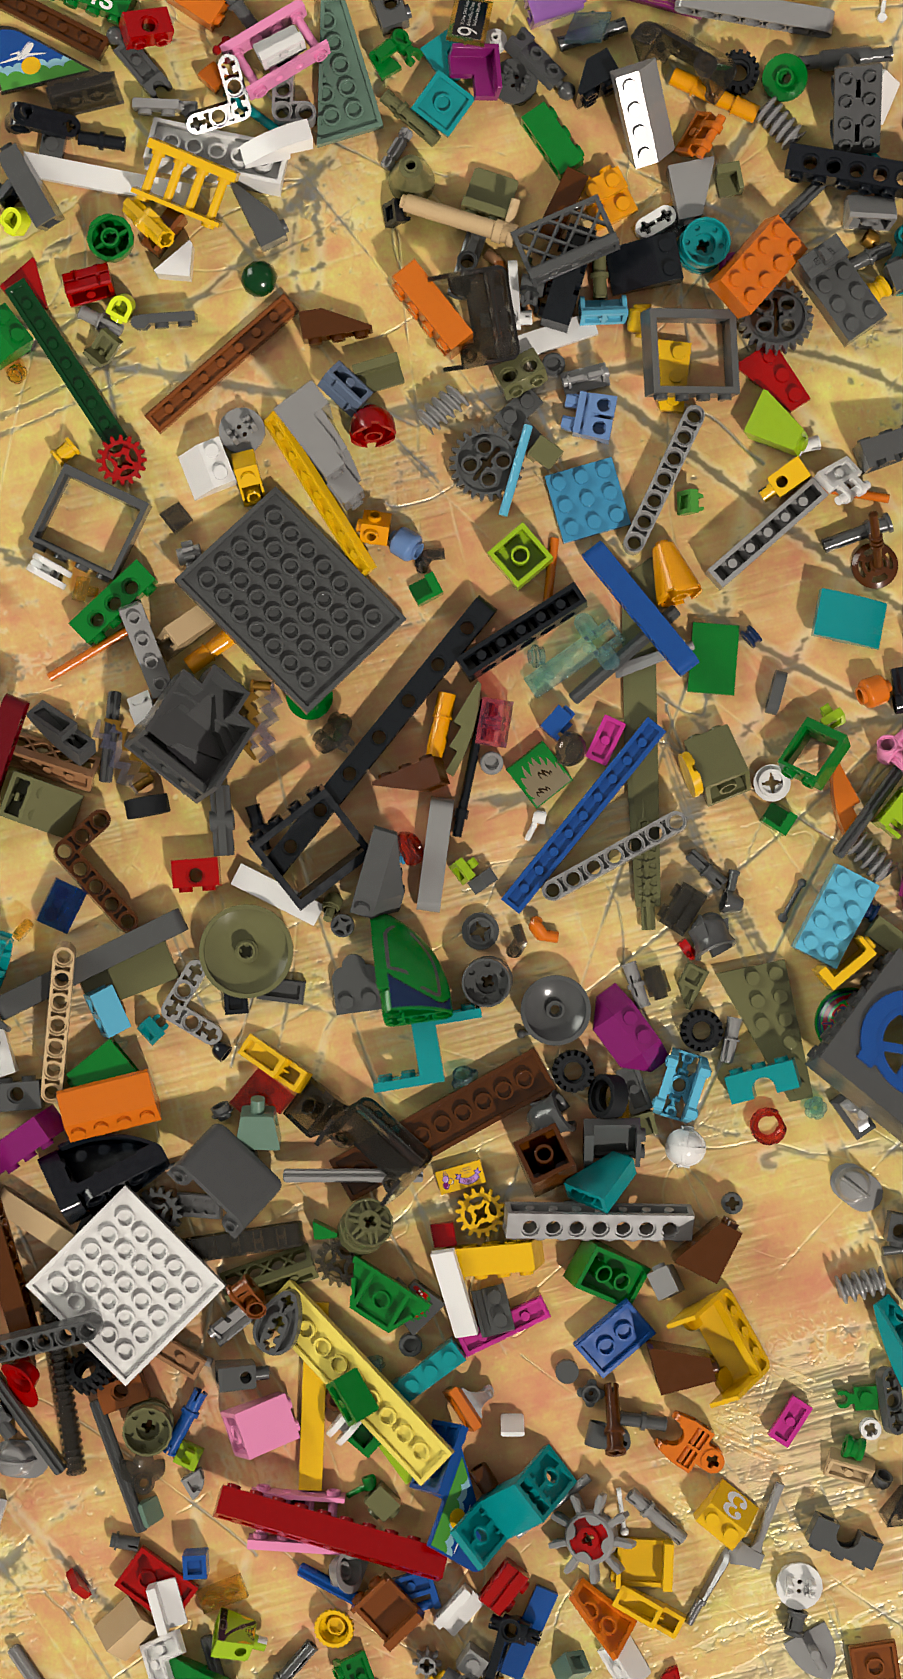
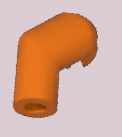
M533 916L528 924L529 930L537 940L558 943V931L546 930L542 924L543 920L539 916Z

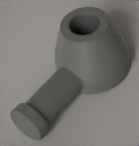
M729 869L726 890L723 892L719 902V911L722 913H739L744 904V899L735 893L740 871Z

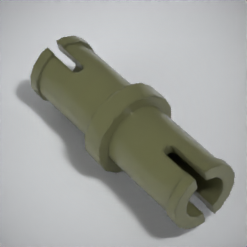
M606 256L592 261L593 272L590 273V278L593 279V300L608 299L607 278H609V272H606Z

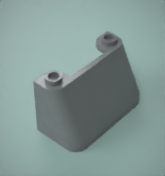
M222 1124L212 1125L167 1172L180 1185H188L192 1180L195 1181L227 1212L222 1219V1225L234 1239L282 1188L280 1179Z

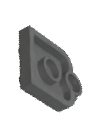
M350 954L346 956L342 962V967L338 968L332 975L336 1014L342 1015L381 1009L375 966L365 964L364 959L360 955Z

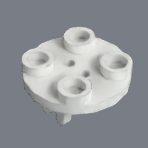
M803 1562L786 1564L781 1568L776 1580V1591L780 1600L786 1606L796 1610L808 1609L815 1605L821 1597L823 1590L822 1579L816 1568Z

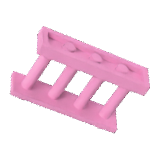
M294 0L220 45L221 52L229 51L237 57L240 68L250 83L245 88L251 101L255 98H262L270 89L313 63L325 60L328 54L331 53L328 41L325 39L318 43L304 21L307 12L302 0ZM292 24L296 25L310 46V49L300 55L297 54L289 58L290 61L279 68L277 65L269 69V74L258 80L243 56L244 53L251 50L253 44ZM228 57L225 58L227 63L231 62Z
M258 1484L257 1487H252V1490L263 1492L264 1497L272 1499L273 1496H278L286 1499L288 1504H291V1500L305 1501V1505L309 1506L308 1509L313 1511L314 1501L328 1502V1511L331 1512L333 1517H337L338 1503H345L346 1493H341V1490L334 1488L327 1489L326 1492L271 1488L268 1484ZM257 1529L253 1534H249L247 1549L340 1555L337 1552L278 1535H267V1532Z

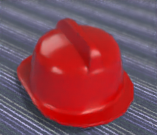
M27 1356L16 1359L11 1364L4 1363L1 1366V1370L14 1396L23 1405L35 1407L39 1400L35 1386L39 1380L40 1372L31 1358Z

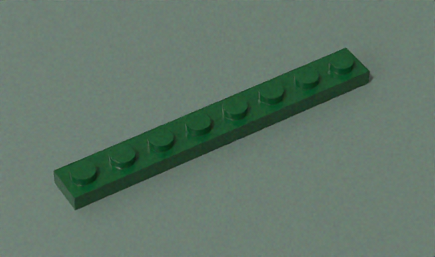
M22 278L4 290L101 440L109 444L110 436L118 440L119 434H122L123 439L126 440L128 436L26 279Z

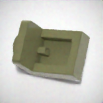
M105 327L101 329L91 347L84 350L83 355L88 358L91 364L101 368L111 363L122 346L123 341Z

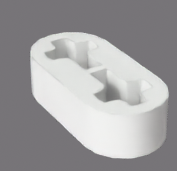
M663 205L639 219L635 226L636 236L639 239L659 235L669 229L676 220L674 208L669 205ZM662 212L671 214L669 222L665 219L659 223L657 222L661 218ZM652 223L654 224V226L650 228L649 234H647L646 232H640L642 224H644L646 227L651 225Z

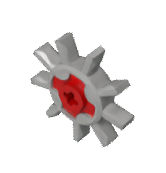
M578 1492L569 1496L576 1515L571 1519L562 1512L556 1511L550 1517L556 1523L566 1528L565 1538H557L548 1544L549 1549H558L566 1546L571 1553L572 1558L566 1564L563 1572L569 1574L577 1568L579 1562L588 1564L590 1583L596 1584L600 1581L599 1563L605 1561L619 1575L625 1570V1567L613 1553L617 1547L632 1549L636 1546L635 1540L618 1537L616 1525L624 1522L630 1515L629 1512L618 1513L611 1519L603 1512L607 1499V1493L604 1492L598 1494L594 1509L586 1510Z

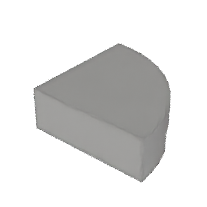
M200 1466L180 1480L192 1500L200 1494L204 1485L205 1477L202 1467Z

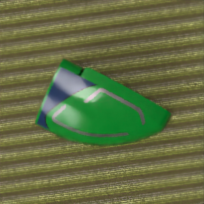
M383 914L370 919L376 984L380 994L382 1016L385 1025L394 1027L452 1017L453 1009L448 980L438 958L428 944L414 930L391 915Z

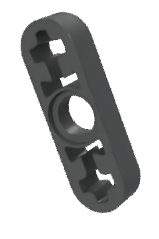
M881 1366L876 1371L875 1379L882 1426L885 1432L889 1434L901 1435L903 1433V1396L901 1385L892 1367ZM893 1394L894 1404L889 1407L887 1399L889 1395Z

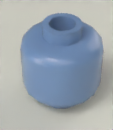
M401 527L398 530L392 531L388 538L390 552L407 562L412 559L416 560L424 548L421 535L407 527Z

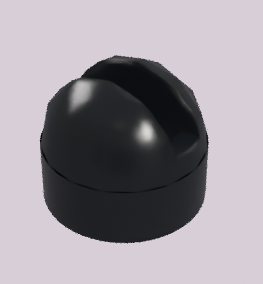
M218 1042L212 1048V1054L220 1062H223L232 1051V1047L226 1042Z

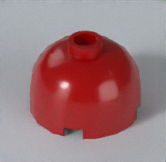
M374 404L366 405L358 410L350 421L351 442L356 446L367 448V443L376 442L375 447H381L395 439L396 427L394 418L389 411Z

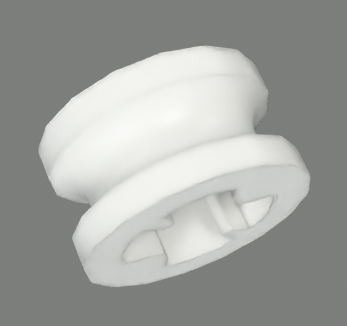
M866 1417L861 1420L859 1431L865 1439L875 1440L880 1436L881 1425L875 1418ZM869 1423H873L876 1430L874 1433L871 1431V1434H867V1430L864 1427L866 1425L870 1426Z

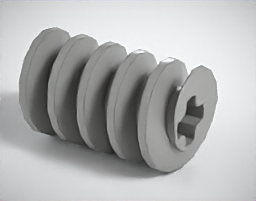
M775 96L759 110L756 120L759 123L765 121L763 128L765 130L771 128L769 135H777L775 142H783L781 149L786 150L790 148L791 142L797 143L806 131L800 134L799 130L802 125L793 126L795 117L786 119L790 111L787 110L781 113L780 110L783 104L775 106L774 103L777 99Z
M447 385L445 387L447 394L443 391L438 393L440 400L436 397L431 398L433 406L429 403L424 404L426 412L422 409L417 410L420 421L432 435H434L432 427L441 430L440 421L448 424L447 415L455 418L454 409L462 412L461 403L469 406L468 401L457 388Z
M865 831L858 837L847 854L856 853L857 855L853 861L862 860L860 869L868 867L869 870L866 875L875 874L872 882L876 883L891 874L898 865L890 868L893 860L890 858L884 861L887 853L885 851L878 853L880 849L879 844L871 847L874 839L869 838L865 840L868 834Z
M879 1266L878 1273L874 1268H870L869 1275L865 1270H861L860 1277L856 1272H851V1279H849L846 1273L842 1274L841 1281L837 1275L834 1276L838 1295L845 1304H848L849 1296H851L854 1302H857L858 1294L861 1295L863 1300H866L867 1292L873 1298L876 1296V1290L882 1296L885 1295L886 1282L881 1266Z

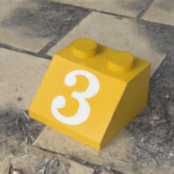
M721 1478L695 1510L693 1516L698 1524L733 1551L748 1532L759 1507L725 1479Z

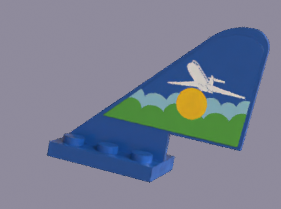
M433 1419L431 1426L455 1452L423 1485L420 1486L412 1477L409 1486L412 1489L430 1493L442 1499L426 1546L470 1571L479 1572L450 1534V1531L476 1502L462 1450L469 1428L461 1424ZM476 1531V1536L480 1540L481 1535Z

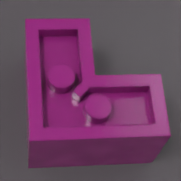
M453 43L448 55L449 78L473 79L474 100L497 101L502 90L499 44Z

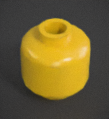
M633 304V308L628 310L627 330L635 333V338H642L640 313L648 308H652V304Z

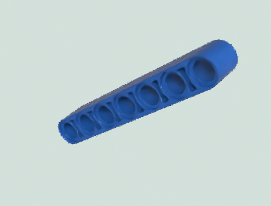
M602 541L597 542L582 554L588 566L680 677L700 663L694 652Z

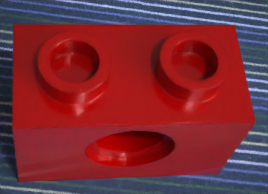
M167 6L127 11L121 14L119 28L126 50H142L150 46L164 47L171 44L174 28Z
M220 857L171 860L173 889L179 888V893L193 892V887L201 886L202 891L216 890V885H222ZM195 868L200 869L203 874L202 879L198 882L191 879V872Z

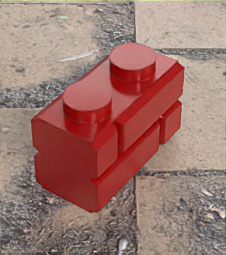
M107 262L62 274L65 293L71 308L116 296L113 278Z
M506 1556L478 1593V1599L499 1616L504 1612L509 1613L516 1603L514 1598L518 1593L523 1594L530 1585L528 1581L529 1573Z

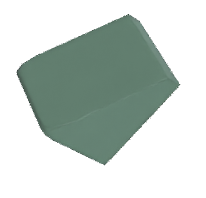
M156 1495L140 1501L138 1510L145 1528H149L164 1517Z

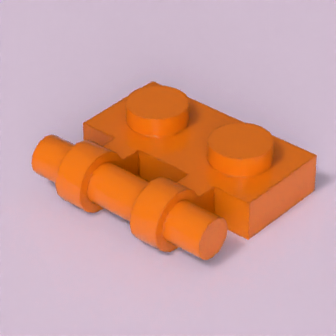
M697 111L674 151L679 156L694 157L695 155L697 158L703 159L705 154L709 153L713 147L712 142L716 135H720L723 130L722 125L726 117L718 114L716 117L711 112Z

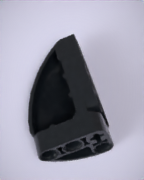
M104 1134L71 1143L69 1140L57 1146L59 1150H55L37 1159L56 1203L69 1225L89 1216L88 1209L94 1217L125 1185H128L135 1193L170 1166L163 1148L158 1143L125 1134Z

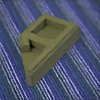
M689 961L677 981L685 1007L688 1010L691 1009L709 974V971Z

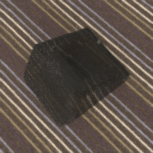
M179 502L159 514L174 534H177L193 521Z

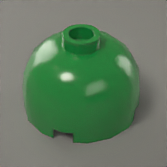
M104 214L91 222L87 243L91 252L98 259L108 263H116L130 255L134 247V234L130 224L123 217Z

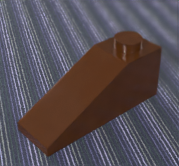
M568 166L543 218L578 203L589 176ZM572 214L564 216L562 223L568 225ZM545 224L542 226L540 233L552 237L556 226ZM559 228L555 238L561 240L565 229Z

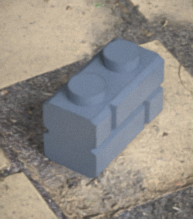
M340 360L326 372L317 385L350 417H353L374 393Z

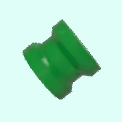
M846 1434L842 1443L841 1456L845 1458L850 1456L855 1461L861 1462L866 1449V1439H856L853 1435Z

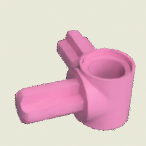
M903 729L895 736L883 735L877 741V760L883 765L894 764L901 771H903Z

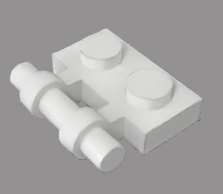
M848 456L818 471L814 476V479L829 494L834 491L839 494L835 497L837 505L848 504L853 501L854 497L864 495L871 488V483L868 480L862 481L859 478L862 471Z

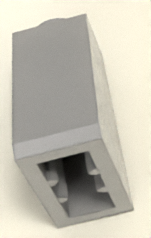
M714 156L668 165L666 175L678 226L684 225L686 228L695 219L702 218L715 161Z

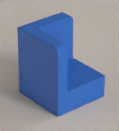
M208 1547L187 1548L184 1550L182 1555L183 1580L207 1579L210 1571Z

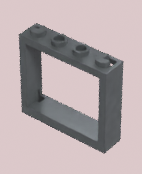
M648 308L640 313L645 397H654V400L658 401L668 400V397L675 398V401H687L689 398H696V401L699 402L709 401L710 398H718V401L722 402L724 400H732V397L740 394L736 316L730 309ZM657 323L722 324L725 386H660Z
M65 463L28 539L34 543L32 547L44 553L48 549L55 553L54 558L65 563L67 560H71L76 563L75 568L86 573L88 570L97 573L96 578L108 583L109 580L114 581L119 576L152 506ZM70 479L140 511L111 571L42 539Z

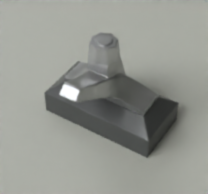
M841 1093L829 1101L856 1140H859L876 1128L871 1118Z

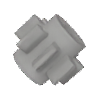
M192 540L181 542L182 548L176 549L180 566L186 565V568L202 554L200 545H193Z
M429 1646L422 1652L417 1650L418 1659H412V1665L418 1666L415 1674L422 1673L425 1679L432 1673L436 1676V1667H440L442 1664L441 1660H436L438 1651L433 1653L429 1650ZM425 1659L429 1660V1666L424 1665Z

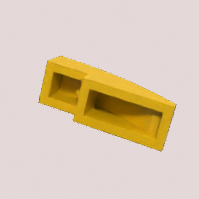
M251 1033L237 1052L296 1093L301 1094L313 1075L307 1069Z
M622 1584L612 1604L613 1607L651 1629L655 1628L674 1640L687 1617L686 1614L625 1584Z

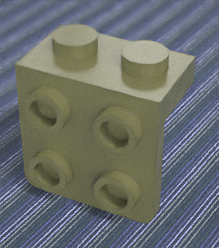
M476 168L466 196L464 195L461 210L492 220L500 219L505 221L511 199L515 197L518 188V181L482 168Z

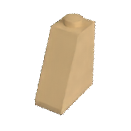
M196 605L162 629L156 639L161 654L167 662L214 627L216 623Z

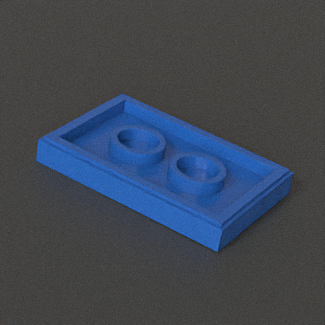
M625 1298L574 1341L573 1345L598 1374L604 1378L652 1338L656 1332L631 1302Z

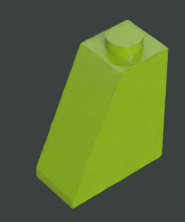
M763 389L744 429V433L748 439L799 457L801 451H804L808 445V435L784 407L767 390Z

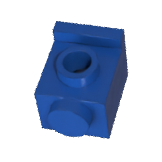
M558 705L540 725V728L557 742L561 738L557 734L561 732L564 735L573 725L570 720L574 717L575 713L566 705L563 708Z

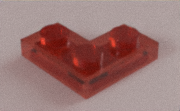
M257 1068L229 1103L241 1112L242 1106L251 1105L252 1096L261 1095L265 1098L266 1104L274 1106L276 1112L281 1114L295 1095L276 1079L260 1068Z

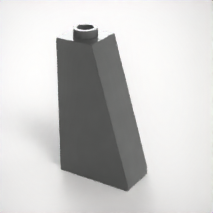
M11 142L0 148V164L35 227L47 231L65 219L22 147L17 143L12 144Z

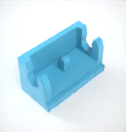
M621 295L620 299L585 300L584 296H579V325L626 324L628 317L626 295Z
M112 984L102 985L83 994L103 1037L110 1038L131 1027Z

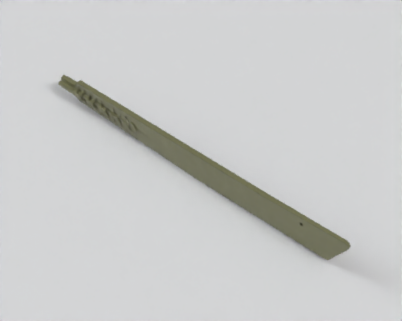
M651 557L628 574L656 606L653 559ZM622 607L623 647L642 630ZM649 642L630 660L656 652V647ZM656 664L623 676L624 723L626 724L624 728L625 745L647 717L657 723ZM658 743L627 780L631 834L659 819ZM653 827L650 830L649 835L651 839H660L659 827ZM632 839V851L640 850L642 847L640 839ZM660 844L632 859L635 906L641 907L642 930H656L655 906L661 905Z

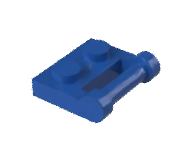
M410 1573L392 1578L411 1599L430 1594L431 1599L416 1603L423 1611L435 1608V1610L442 1608L434 1580Z

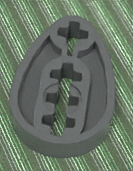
M287 1289L273 1297L266 1304V1314L262 1318L256 1319L254 1323V1341L258 1348L268 1355L284 1354L292 1349L298 1340L302 1325V1303L300 1294L294 1289ZM291 1295V1301L294 1303L287 1306V1300L284 1298ZM283 1317L282 1322L285 1324L278 1328L277 1332L280 1335L276 1336L273 1340L276 1346L270 1348V1343L267 1340L274 1335L271 1329L278 1325L276 1318Z

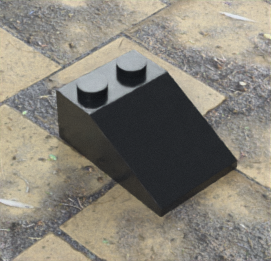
M675 232L620 245L619 250L606 255L612 296L678 284L684 278Z

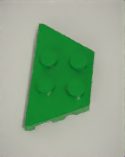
M358 1255L354 1256V1271L351 1278L352 1295L350 1296L349 1308L387 1333L392 1332L432 1306L431 1302Z

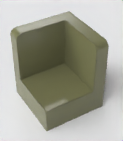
M734 161L716 165L714 175L719 198L741 195L744 190V182L740 162Z
M540 435L528 451L526 457L532 462L536 460L546 469L550 470L556 461L561 458L564 451Z
M651 1109L635 1115H628L629 1118H640L641 1128H645L646 1135L659 1134Z

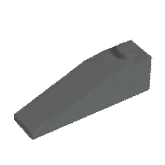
M374 825L350 913L373 919L383 914L400 911L405 887L402 882L403 872L402 867H400V849L397 832Z

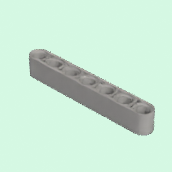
M675 0L674 7L676 12L685 15L817 38L831 37L835 15L832 9L784 0Z
M691 405L685 410L623 540V549L628 555H637L644 548L705 418L703 408L698 405ZM690 412L698 414L699 421L695 423L689 421L687 414ZM680 433H685L690 441L683 444L679 442L677 436ZM670 454H675L679 457L680 462L676 465L670 464L667 457ZM660 475H665L669 478L670 483L667 486H662L658 483L657 478ZM650 496H656L660 501V505L652 507L648 504L647 499ZM640 517H646L650 521V526L641 528L637 520ZM630 538H636L640 542V547L631 549L627 542Z
M679 811L670 812L544 883L542 887L543 896L551 901L560 900L679 834L687 826L686 816ZM675 815L681 816L683 819L682 826L677 829L672 828L670 825V819ZM653 827L662 829V836L658 840L650 838L649 832ZM634 838L640 839L642 847L636 852L631 851L629 848V842ZM612 850H619L621 853V859L616 863H612L608 858ZM592 861L599 862L601 866L597 874H591L588 870V865ZM573 872L578 873L580 876V881L575 886L568 883V876ZM551 884H557L560 889L556 897L549 896L547 892Z

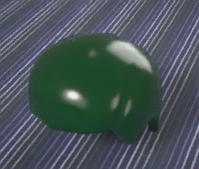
M253 261L244 268L241 283L247 293L254 297H264L274 290L277 273L271 264L265 261Z

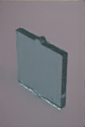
M591 11L574 13L564 39L565 44L581 43V45H584L585 43H602L612 16L611 12Z

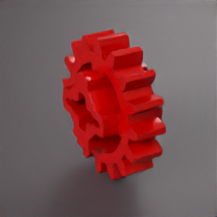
M119 434L118 440L110 436L109 444L106 441L102 442L105 449H98L97 451L102 455V457L96 458V462L102 463L98 471L106 472L103 477L104 479L112 477V484H115L117 480H120L121 486H124L125 480L133 484L134 476L139 479L141 478L138 471L146 470V467L141 464L147 461V457L141 456L145 452V448L138 449L140 441L137 440L132 443V436L130 435L127 437V440L123 439L122 434ZM123 444L119 450H110L115 445ZM131 448L135 451L138 461L131 457L129 453ZM122 454L126 455L125 460L128 462H123L122 465H119L116 457H120ZM106 459L112 462L114 466L113 472L108 468ZM128 468L133 470L129 474L121 475L122 471Z

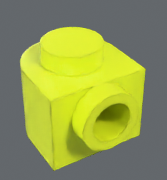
M8 207L0 216V224L4 227V231L14 237L24 236L31 225V218L24 207Z
M118 294L111 299L105 313L111 315L110 319L119 324L127 323L135 311V300L129 294Z

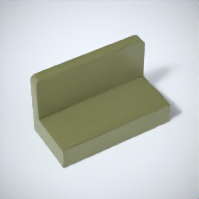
M397 352L352 365L354 374L373 392L401 385L405 382Z

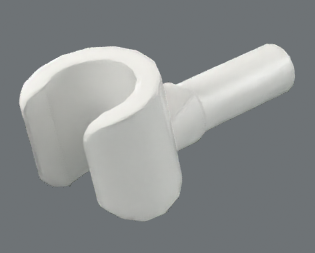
M540 810L534 812L531 826L524 838L525 840L530 841L537 823L545 825L546 812Z

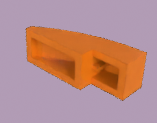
M839 763L830 777V796L836 822L842 835H844L857 817L852 806L860 803V800Z

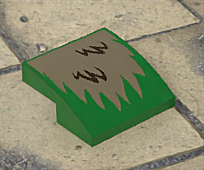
M543 741L506 769L536 809L573 780Z

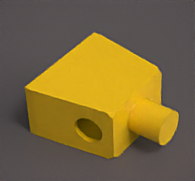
M797 456L767 478L769 484L758 492L765 503L776 495L781 499L809 480L811 474ZM781 478L786 479L788 482L783 487L777 485V481Z

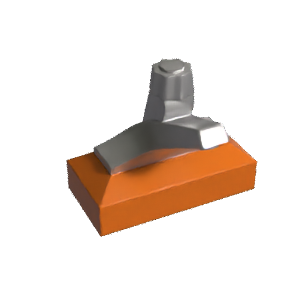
M491 1385L484 1386L478 1392H470L459 1387H448L442 1392L462 1424L469 1428L468 1431L475 1432L482 1427V1407L494 1396V1389Z

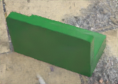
M353 1368L325 1385L349 1427L379 1410V1406L357 1368Z

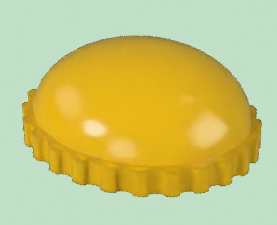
M330 1608L325 1610L315 1621L314 1633L316 1638L327 1647H343L345 1644H348L354 1635L353 1619L341 1609Z

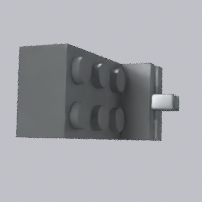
M836 233L797 260L791 272L840 342L846 347L882 322L887 313L847 258L850 252Z

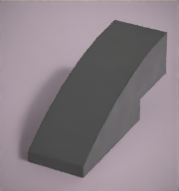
M41 700L27 712V717L57 749L79 766L83 765L96 753L95 740L81 732L75 721L44 700Z

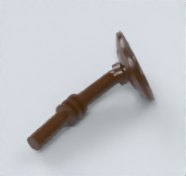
M872 511L868 514L871 532L869 534V543L863 545L855 552L851 568L855 579L861 585L870 589H879L890 584L895 578L898 571V560L894 551L884 544L883 534L880 532L878 512ZM872 549V554L868 557L863 554L866 550ZM886 553H888L889 556L891 557V560H892V569L890 568L889 559H888V557L885 555ZM882 558H884L886 562V567H884V562ZM858 562H862V571L866 575L864 578L859 572ZM866 563H868V569L870 572H868L866 569ZM882 574L888 577L881 582H872L873 577H878Z

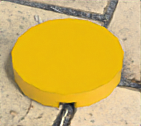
M687 751L678 754L680 770L693 798L702 795L704 791L700 773L694 767L695 761L692 755Z

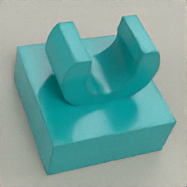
M159 1014L153 1018L149 1016L137 1028L152 1046L165 1034L164 1031L169 1026L167 1023L162 1027L157 1025L156 1021L160 1017Z

